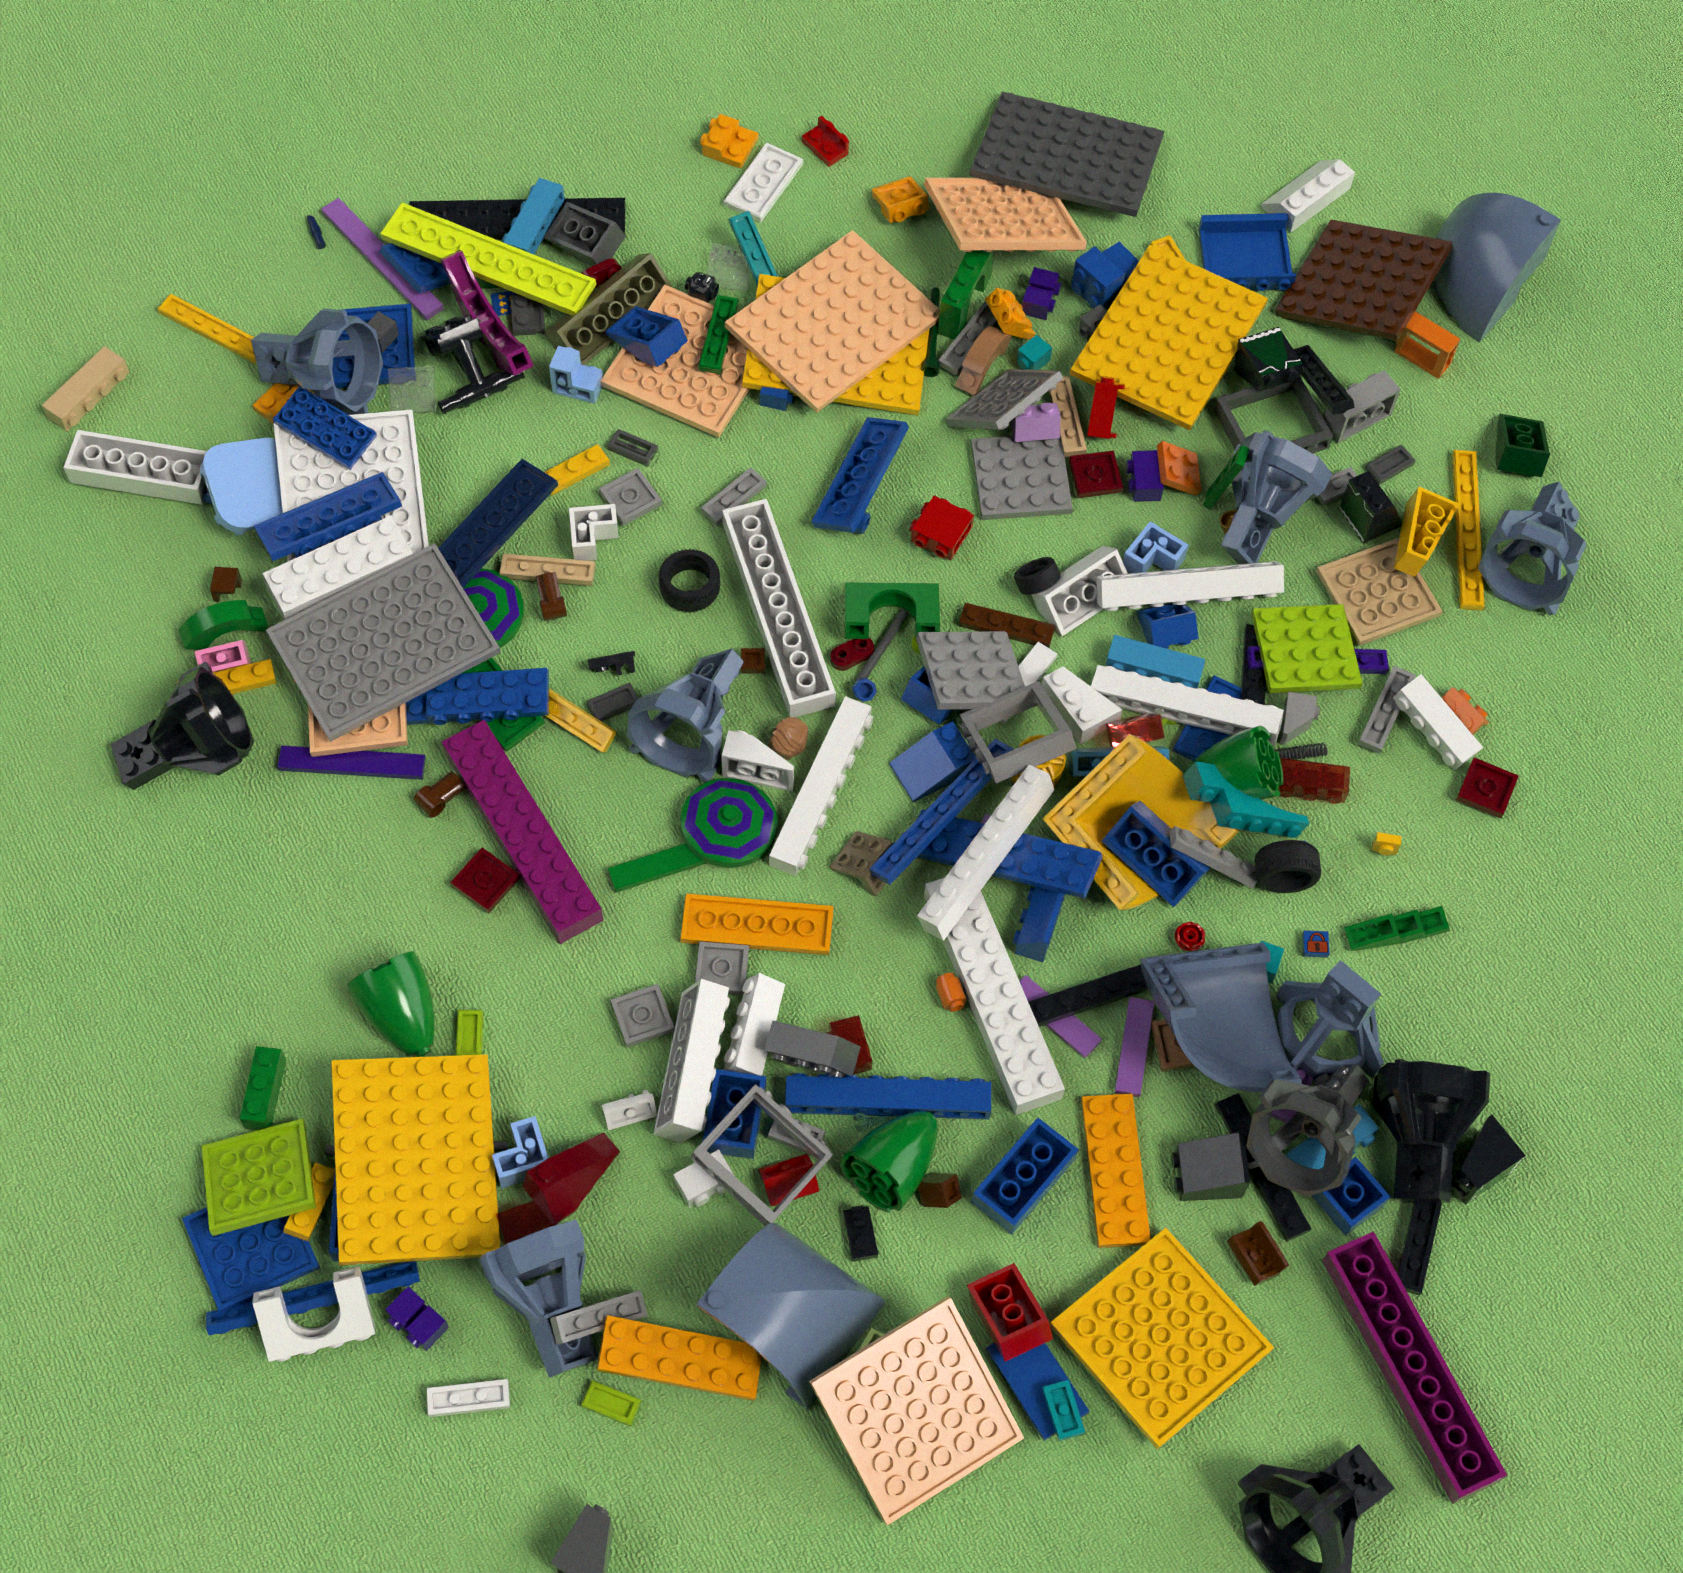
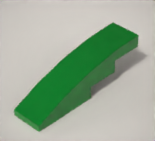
M1443 906L1422 912L1413 910L1393 916L1391 913L1344 927L1351 951L1400 944L1450 931Z

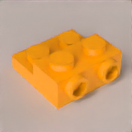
M719 114L717 119L712 118L709 125V133H704L701 137L702 155L741 169L759 138L758 132L739 126V120Z
M911 176L872 189L873 198L879 203L882 214L890 223L902 222L907 217L923 215L929 210L928 195Z
M996 288L985 298L1004 333L1027 340L1036 335L1032 329L1031 321L1022 310V305L1016 300L1015 295L1011 291Z
M275 383L252 405L254 411L274 424L273 418L300 385Z

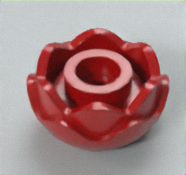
M1186 922L1176 928L1175 941L1185 951H1196L1205 943V931L1197 923Z

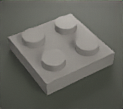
M639 468L599 488V493L607 504H615L616 516L623 526L662 505L661 498Z
M699 942L695 983L700 979H704L729 987L728 994L744 995L742 989L747 977L749 945Z
M658 984L610 1000L627 1048L672 1033L675 1030Z

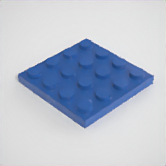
M411 304L342 309L347 312L348 316H357L366 323L378 311L396 321L399 335L383 353L381 352L383 367L378 385L416 381ZM345 330L339 336L338 341L350 340ZM354 355L333 358L332 371L336 388L349 386L354 371Z
M207 1207L182 1218L219 1312L252 1300L255 1292L281 1287L320 1269L309 1241L307 1242L283 1233L290 1215L212 1236L209 1231Z

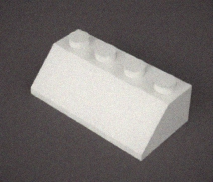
M1340 159L1321 160L1263 202L1260 207L1268 214L1287 213L1288 222L1286 229L1291 233L1351 188L1355 172Z
M1101 546L1061 572L1060 579L1053 586L1031 595L1039 613L1048 623L1054 624L1055 631L1060 636H1063L1104 609L1097 604L1096 576L1128 573L1118 550Z

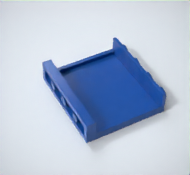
M1287 213L1201 215L1198 230L1203 269L1249 290H1287L1296 279V273H1292L1286 233Z

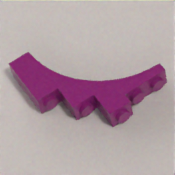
M458 250L440 259L456 294V301L462 315L466 317L471 315V318H479V326L483 333V338L479 340L490 348L497 367L514 376L533 367L534 365L526 346L510 333L488 302L472 273L463 251Z

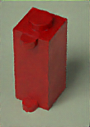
M1101 376V379H1096L1087 436L1106 439L1117 437V433L1111 432L1117 391L1118 389H1125V384L1114 381L1115 378Z

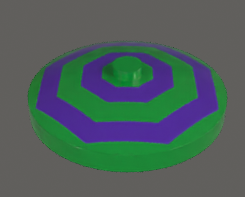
M481 568L463 589L501 648L515 637L524 619L523 599L518 587L507 576H502L494 570Z
M734 778L715 779L697 787L685 800L680 818L681 834L688 848L701 860L726 868L746 866L763 857L775 840L778 826L777 813L770 798L757 786Z

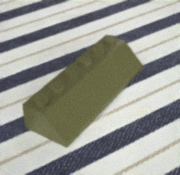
M651 253L638 254L592 292L585 304L575 315L566 314L545 333L556 349L558 346L579 351L581 364L585 365L614 341L606 335L605 331L635 306L648 310L664 285L672 288L673 286Z

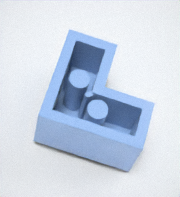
M558 346L549 366L553 393L595 404L602 388L600 382L603 378L602 370L595 366L582 365L579 351L570 347Z
M1150 521L1124 553L1123 564L1130 573L1147 572L1153 563L1165 571L1177 570L1186 558L1189 545Z
M536 1116L510 1123L516 1147L492 1154L501 1189L524 1182L526 1172L548 1159Z

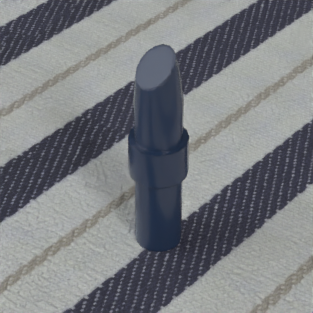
M307 215L309 230L318 249L325 248L326 244L322 237L320 226L313 216Z

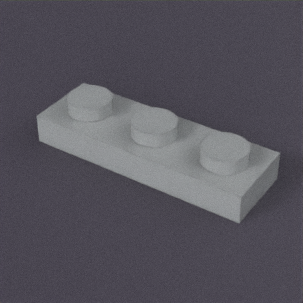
M749 468L703 505L701 512L718 526L723 522L722 510L744 505L767 486V481L755 470Z

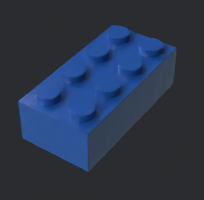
M1037 1118L974 1191L971 1203L1012 1235L1074 1162L1079 1149L1040 1118Z

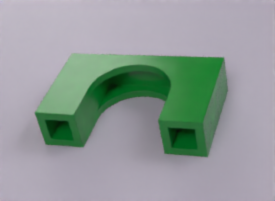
M973 250L966 252L941 300L938 334L955 340L967 325L968 308L974 289L984 292L992 276L994 251Z
M845 582V639H869L870 615L875 610L886 606L900 607L912 614L915 620V637H917L918 632H940L939 583Z

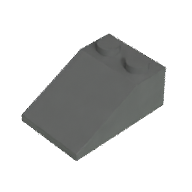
M569 202L565 204L544 236L546 240L591 267L612 258L626 237L616 222Z

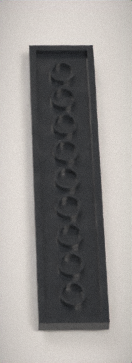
M625 197L566 198L553 220L554 222L565 204L569 202L616 222L625 234ZM527 199L409 201V205L493 239L503 240L504 235L508 234L511 229L513 219L519 215L523 201Z

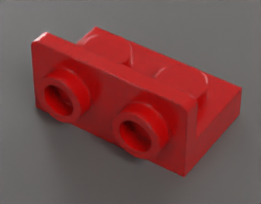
M823 116L818 117V126L802 135V142L828 167L848 155L849 140L847 136L840 133L833 123L829 120L827 121Z

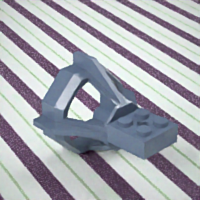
M323 308L297 336L260 333L251 339L261 382L300 385L302 389H312L315 395L347 415L369 413L367 403L375 398L383 360L376 330L359 317L348 316L345 310ZM345 330L350 340L338 341L339 336ZM354 355L353 376L347 390L344 392L336 388L334 384L333 358Z
M1265 430L1262 434L1255 432L1244 438L1242 443L1237 445L1233 453L1234 455L1242 445L1250 448L1244 467L1231 482L1238 511L1234 514L1232 524L1224 535L1221 545L1238 564L1258 563L1273 529L1282 527L1304 502L1319 496L1326 489L1332 476L1331 471L1320 457L1289 440L1274 437L1271 432Z
M1560 482L1543 486L1531 511H1504L1478 566L1479 571L1496 597L1528 610L1544 607L1549 616L1555 615L1560 603H1563L1578 570V561L1587 545L1585 540L1574 531L1580 518L1579 512L1573 506L1567 491L1563 489ZM1512 539V541L1498 554V543ZM1528 553L1531 557L1541 558L1546 566L1544 584H1532L1522 581L1508 572L1506 568L1521 554ZM1563 563L1567 574L1561 579V566Z
M733 649L702 657L691 673L679 676L654 692L638 698L628 712L627 737L632 742L629 750L633 754L641 752L650 763L684 777L697 774L703 782L710 781L721 763L722 725L719 722L725 714L722 702L723 696L728 693L729 686L733 679L738 676L739 669L744 661ZM647 710H657L660 712L653 720H650ZM676 718H679L690 724L701 734L700 749L679 745L662 733Z
M1341 960L1329 971L1323 983H1304L1286 980L1276 995V998L1284 1004L1276 1016V1023L1287 1059L1291 1067H1294L1296 1071L1298 1069L1303 1070L1306 1076H1310L1313 1080L1321 1074L1327 1073L1330 1075L1343 1066L1349 1068L1357 1064L1367 1075L1373 1078L1384 1063L1379 1052L1380 1039L1376 1010L1374 1008L1381 993ZM1311 1000L1316 1004L1317 1016L1319 1018L1303 1041L1300 1042L1293 1027V1011L1296 1003ZM1333 1029L1347 1030L1356 1038L1358 1055L1351 1059L1335 1061L1321 1058L1315 1054Z
M577 1219L545 1228L510 1242L496 1250L487 1252L479 1258L486 1279L491 1285L494 1294L530 1322L529 1326L549 1378L599 1359L591 1335L556 1344L550 1321L551 1317L582 1307L580 1289L586 1255L584 1253V1237ZM562 1266V1272L554 1276L553 1274L534 1281L529 1286L522 1284L524 1281Z

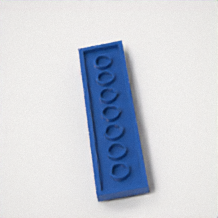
M922 809L921 812H920V814H919V816H918V818H919L926 810ZM955 817L917 857L954 866L984 824ZM1022 833L992 876L1085 899L1103 856L1099 851Z

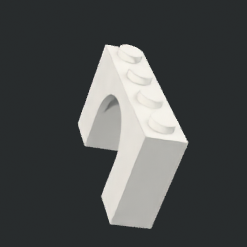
M360 1266L333 1272V1284L340 1309L333 1321L320 1328H305L296 1324L290 1318L280 1286L253 1294V1307L269 1362L275 1360L277 1362L286 1361L294 1355H309L321 1348L328 1346L336 1348L351 1340L363 1341L371 1335H375V1322Z

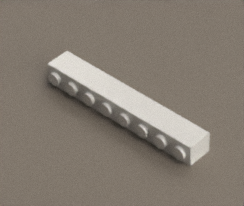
M1277 561L1096 576L1097 604L1106 611H1115L1120 606H1127L1128 609H1138L1143 604H1150L1151 607H1161L1166 602H1172L1173 605H1184L1186 601L1195 600L1196 603H1207L1209 599L1218 598V601H1230L1232 597L1240 596V599H1253L1254 595L1260 594L1263 597L1277 596L1276 593L1284 592V565Z
M1098 665L1091 684L1093 689L1120 708L1147 715H1155L1156 717L1233 735L1256 726H1263L1271 735V738L1268 739L1269 743L1274 746L1283 719L1284 710L1273 705L1266 706L1248 699L1241 700L1227 694L1208 692L1203 688L1195 689L1187 687L1182 683H1170L1162 681L1157 677L1141 676L1136 672H1125L1117 670L1112 666L1104 667Z
M845 696L769 855V866L797 876L800 869L803 870L808 861L809 848L814 849L818 839L816 833L819 828L823 829L828 817L825 814L828 808H833L837 799L835 793L838 788L842 789L845 783L846 775L844 774L846 769L852 768L856 757L854 752L856 748L860 749L865 738L863 733L865 729L869 730L873 723L874 717L871 716L872 706Z
M1027 766L917 915L924 931L943 941L1055 790L1048 773L1034 766Z

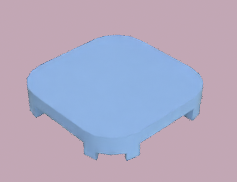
M259 438L219 444L211 447L206 452L200 466V476H204L216 513L214 519L218 526L221 524L227 530L234 532V535H243L245 531L255 530L254 525L283 514L276 441L274 438Z

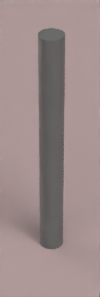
M901 609L855 679V682L857 679L868 678L909 615L906 610Z

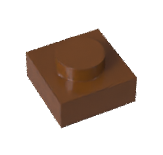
M741 648V659L744 661L741 666V674L765 673V648Z

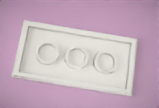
M766 142L725 198L724 206L740 214L749 211L753 220L761 223L802 167L803 159Z

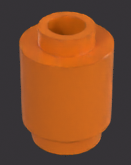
M946 973L936 979L937 985L935 987L943 1008L951 1012L962 1009L967 1002V998L959 978L955 977L954 973Z

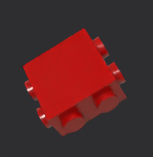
M933 496L930 502L924 503L920 513L921 516L919 519H914L910 526L911 542L920 548H926L934 552L940 558H946L951 561L973 528L974 514L965 508H959L951 504L944 498Z

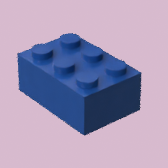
M716 1069L702 1142L755 1084L766 1091V1076ZM752 1101L707 1151L713 1153L719 1149L722 1155L754 1159L762 1109Z

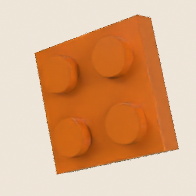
M1165 441L1157 444L1161 484L1195 496L1202 492L1197 453Z

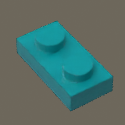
M1069 1380L1044 1386L1042 1391L1058 1441L1084 1435L1085 1429Z

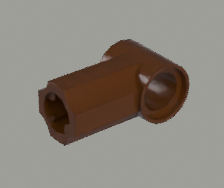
M556 572L536 576L544 621L567 617L564 598L560 594Z
M451 771L433 786L421 788L415 794L414 801L430 818L439 815L444 810L446 803L463 791L465 786L461 779Z

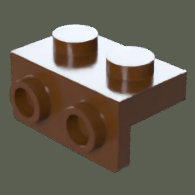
M1262 1221L1257 1222L1248 1230L1231 1236L1227 1240V1243L1254 1286L1277 1277L1289 1266L1288 1261Z

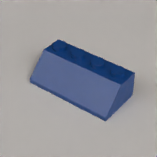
M1138 801L1130 806L1102 839V842L1167 902L1175 907L1198 884L1211 867L1172 848L1169 834L1172 829L1144 803Z
M1040 887L1030 888L1027 897L1030 906L1029 909H1023L1020 922L1024 924L1021 931L1016 930L1012 943L1016 945L1015 954L1044 962L1065 897L1064 893Z

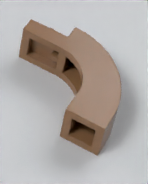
M993 325L985 328L970 348L962 364L964 367L955 386L972 395H976L991 364L999 355L1005 354L1013 335L1006 334L1002 329Z

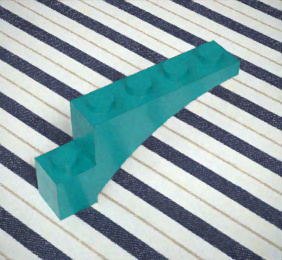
M1195 761L1183 775L1190 799L1210 802L1218 826L1296 838L1310 824L1305 815L1277 808L1259 798L1249 796L1236 789L1221 775L1215 764Z

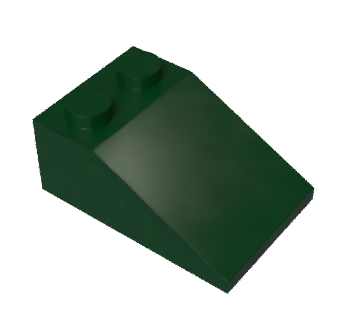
M1499 413L1495 456L1497 470H1501L1504 473H1519L1526 477L1536 476L1542 478L1550 456L1544 422Z

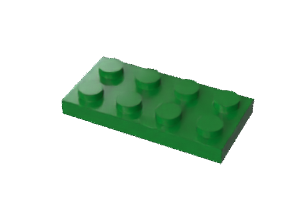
M491 657L463 673L503 670ZM541 716L518 717L516 720L501 718L486 722L506 752L545 724Z

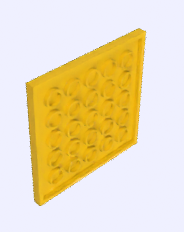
M1167 1228L1159 1232L1050 1322V1327L1157 1450L1274 1349L1272 1344Z

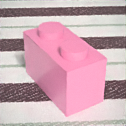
M244 640L194 651L198 665L207 662L210 664L213 673L251 664L247 644Z

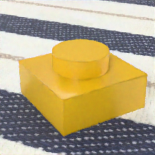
M1377 832L1372 842V851L1386 856L1396 855L1401 846L1402 836Z

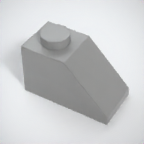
M1288 692L1284 703L1279 744L1285 745L1310 729L1313 720L1318 719L1320 706H1316L1317 696Z

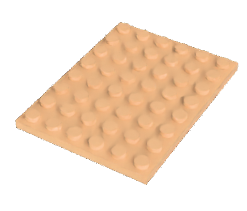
M852 230L725 321V328L817 413L938 323L940 309Z

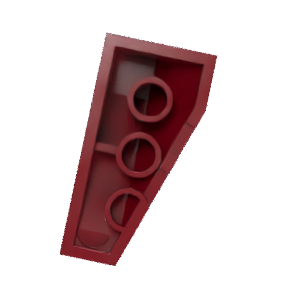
M601 1133L546 1159L526 1172L522 1188L555 1226L576 1212L581 1202L591 1192L596 1182L606 1172L620 1151L605 1133Z

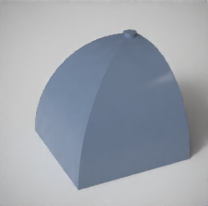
M1263 942L1140 959L1145 983L1153 1000L1186 1057L1203 1074L1225 1086L1249 1092H1263L1269 1082L1274 1079L1302 1084L1300 1075L1294 1067H1291L1276 1026L1266 970V962H1270V951Z
M774 1222L761 1229L741 1248L699 1300L697 1307L734 1332L767 1360L790 1384L786 1395L808 1410L817 1398L809 1381L846 1358L884 1306L885 1301L812 1247Z

